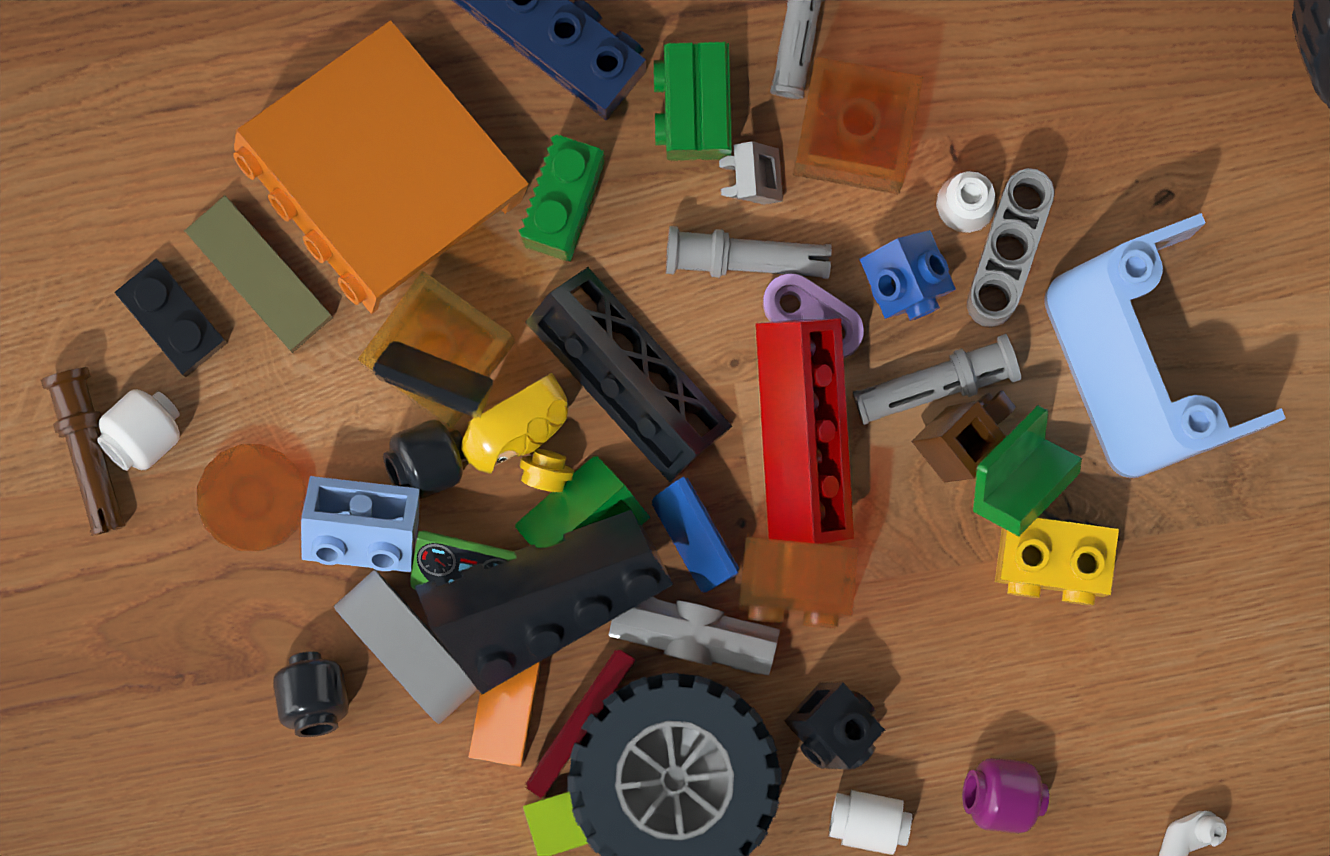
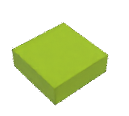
M565 792L523 806L538 856H551L588 844L583 831L575 821L570 793Z

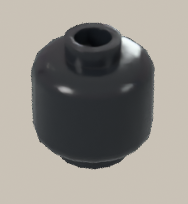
M428 420L394 434L390 439L389 451L383 454L384 464L393 486L420 489L419 499H422L460 483L463 475L462 462L467 460L461 450L463 437L458 430L449 432L447 427L440 421Z
M302 652L291 656L288 659L289 665L280 669L273 678V688L280 723L288 729H293L298 737H316L338 729V722L347 715L349 709L342 667L334 661L322 659L319 652Z

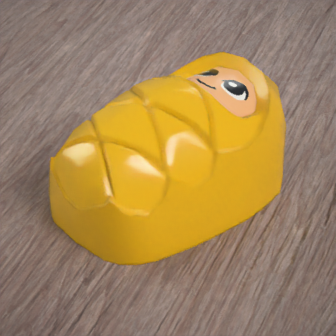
M553 373L485 411L481 417L473 418L467 422L461 450L469 464L478 471L492 474L494 466L516 455L519 457L520 455L523 456L534 452L558 431L567 419L569 406L566 395Z

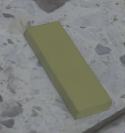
M223 196L184 230L292 353L333 318L226 196Z

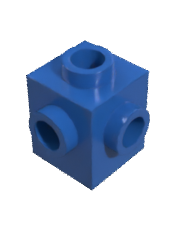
M931 230L897 238L860 259L872 287L873 297L879 304L885 319L907 313L910 321L924 317L940 308L937 299L956 290L949 274L948 264L940 253Z

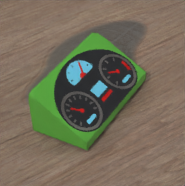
M422 530L419 531L417 536L410 584L415 590V586L435 580L436 586H440L463 578L460 570L480 563L483 564L484 569H488L516 559L513 551Z

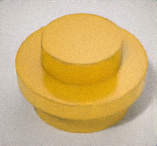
M536 449L533 456L521 457L519 467L524 470L521 478L523 483L549 492H563L566 481L572 480L574 470L565 465V456L543 449Z

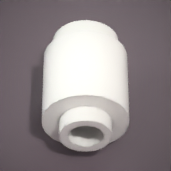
M851 790L850 795L837 793L831 815L829 837L841 839V845L894 855L897 845L907 846L911 830L912 813L903 812V800Z

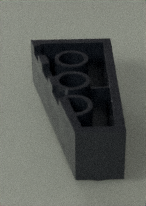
M632 510L564 533L562 542L547 548H536L535 544L514 551L516 559L488 569H484L483 564L480 563L460 570L463 578L440 586H436L435 580L415 586L431 630L482 695L669 588L673 583L650 537Z

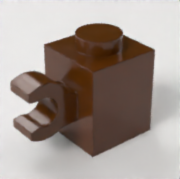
M1003 390L999 391L994 397L990 393H986L978 401L947 406L911 442L944 483L975 479L978 465L1006 437L997 425L1006 419L1016 406Z

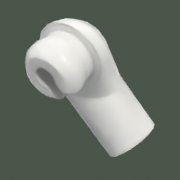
M1197 811L1173 821L1166 830L1159 856H1188L1189 852L1205 846L1212 845L1215 847L1224 841L1227 835V826L1223 819L1209 811Z

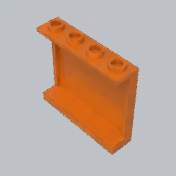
M391 20L236 129L234 150L236 152L233 153V156L240 169L251 180L258 177L270 192L268 199L278 215L287 222L293 219L305 234L303 241L312 256L320 263H324L327 260L340 276L337 279L338 284L347 298L355 305L362 302L371 314L378 310L382 298L500 210L506 214L520 204L529 185Z

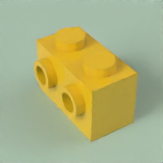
M1037 518L1019 537L1002 528L995 582L1008 584L1007 594L1040 598L1041 589L1063 592V602L1094 606L1096 596L1105 597L1111 595L1119 529Z

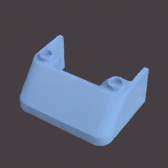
M1202 213L1127 241L1060 274L1052 281L1045 293L1046 311L1106 460L1117 474L1127 478L1147 475L1268 428L1286 419L1281 408L1230 428L1221 407L1209 397L1192 395L1171 403L1130 300L1148 294L1157 286L1163 270L1158 250L1191 238L1205 224Z

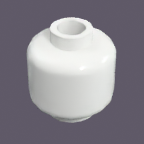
M133 389L100 418L99 428L102 435L97 441L110 459L122 469L127 471L132 466L139 470H147L179 441L180 432L175 419L180 416V413L175 405L161 392H156L151 396L144 391Z

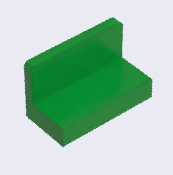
M1039 405L977 467L973 512L1018 537L1080 474L1081 457L1045 439L1048 410Z
M594 456L574 472L571 481H566L563 492H551L515 524V528L530 545L535 544L536 548H547L561 543L564 533L632 510L641 525L651 517L619 478L598 456Z

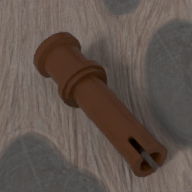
M88 367L50 375L41 379L43 389H47L50 392L58 420L53 424L55 433L59 434L60 438H66L90 524L91 536L107 533L111 529L118 530L126 526L121 517L103 449L97 441L99 438L97 428H99V420L102 415L101 412L94 410L86 382L90 377Z

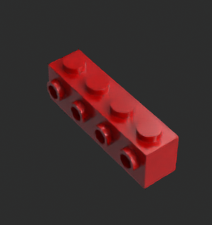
M841 318L755 323L769 543L818 545L854 539Z

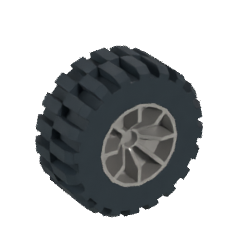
M665 673L630 682V684L613 692L602 701L605 706L597 718L590 714L582 726L587 733L579 744L574 743L570 756L568 793L571 796L572 812L575 821L583 831L586 842L595 853H599L601 856H749L757 846L761 845L768 834L767 831L773 817L776 816L779 806L780 784H782L781 767H779L777 748L772 735H770L763 723V719L739 694L705 677Z

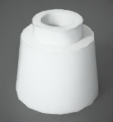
M967 171L957 174L943 183L937 195L936 206L940 218L948 227L959 232L970 233L982 229L991 221L996 210V196L993 185L986 176L979 172Z

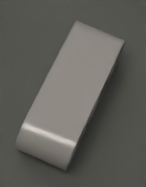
M1027 168L1016 172L1010 177L1001 195L967 295L966 306L968 313L975 322L982 326L995 327L1002 325L1011 317L1020 301L1054 198L1052 181L1046 174L1037 169ZM1022 186L1033 188L1040 196V206L1031 210L1018 206L1014 201L1013 191ZM1006 236L1016 238L1023 246L1024 256L1017 260H1007L1001 257L997 252L996 241ZM986 287H996L1002 290L1007 299V307L997 312L985 309L980 303L979 291Z
M375 569L334 605L335 610L437 724L445 720L477 691V688L441 641Z

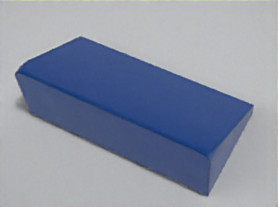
M682 477L654 496L652 506L700 591L703 593L709 592L738 575L739 568L688 478Z

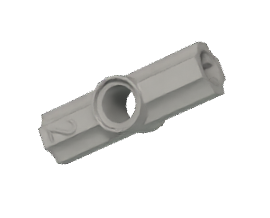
M651 597L611 620L608 636L662 649L665 655L710 666H712V662L731 666L734 669L769 676L780 630L724 616L725 612L684 601H676V604Z

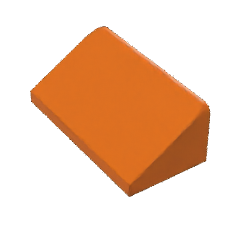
M542 661L488 692L480 694L469 758L523 767Z

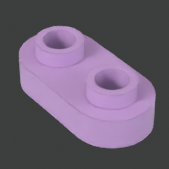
M798 274L778 276L766 288L763 298V309L770 322L841 318L842 328L845 331V338L842 340L843 358L849 357L858 349L864 333L862 320L854 309ZM785 295H794L800 301V308L793 313L785 312L780 306V299Z

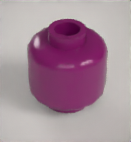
M988 758L980 762L975 770L969 771L966 775L962 801L965 812L971 814L974 823L981 829L1019 834L1029 831L1036 823L1038 816H1044L1049 804V790L1045 783H1041L1040 775L1032 764L1025 761Z

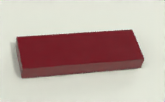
M620 649L613 652L525 783L527 790L541 799L546 796L570 760L574 743L579 744L587 733L582 726L590 714L597 718L605 706L602 701L617 690L636 662L635 659Z

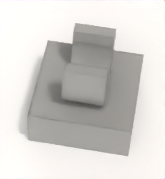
M753 141L734 145V156H726L719 161L720 168L735 170L736 184L732 187L721 188V195L763 205L783 202L778 148Z

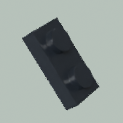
M157 258L114 292L185 377L227 344L226 340Z

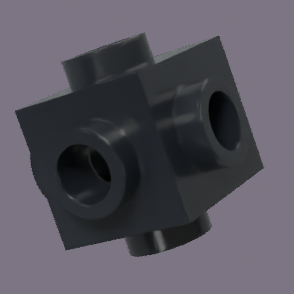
M820 682L784 720L803 742L800 746L803 754L813 764L822 769L850 770L861 766L873 755L876 749L873 743L885 731L881 724L873 717L876 713L873 705L860 693L851 691L844 682Z

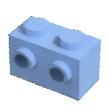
M310 476L301 517L302 560L315 561L325 565L342 564L368 567L379 571L411 572L419 526L420 489Z

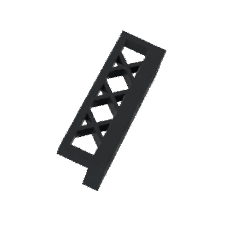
M589 267L551 291L526 320L525 323L669 482L679 476L703 451L733 427ZM582 288L597 304V312L585 309L572 294ZM612 332L624 334L633 344V352L621 349L613 340ZM649 372L660 374L669 384V392L658 390L649 380ZM685 412L696 414L710 431L701 437L686 421Z

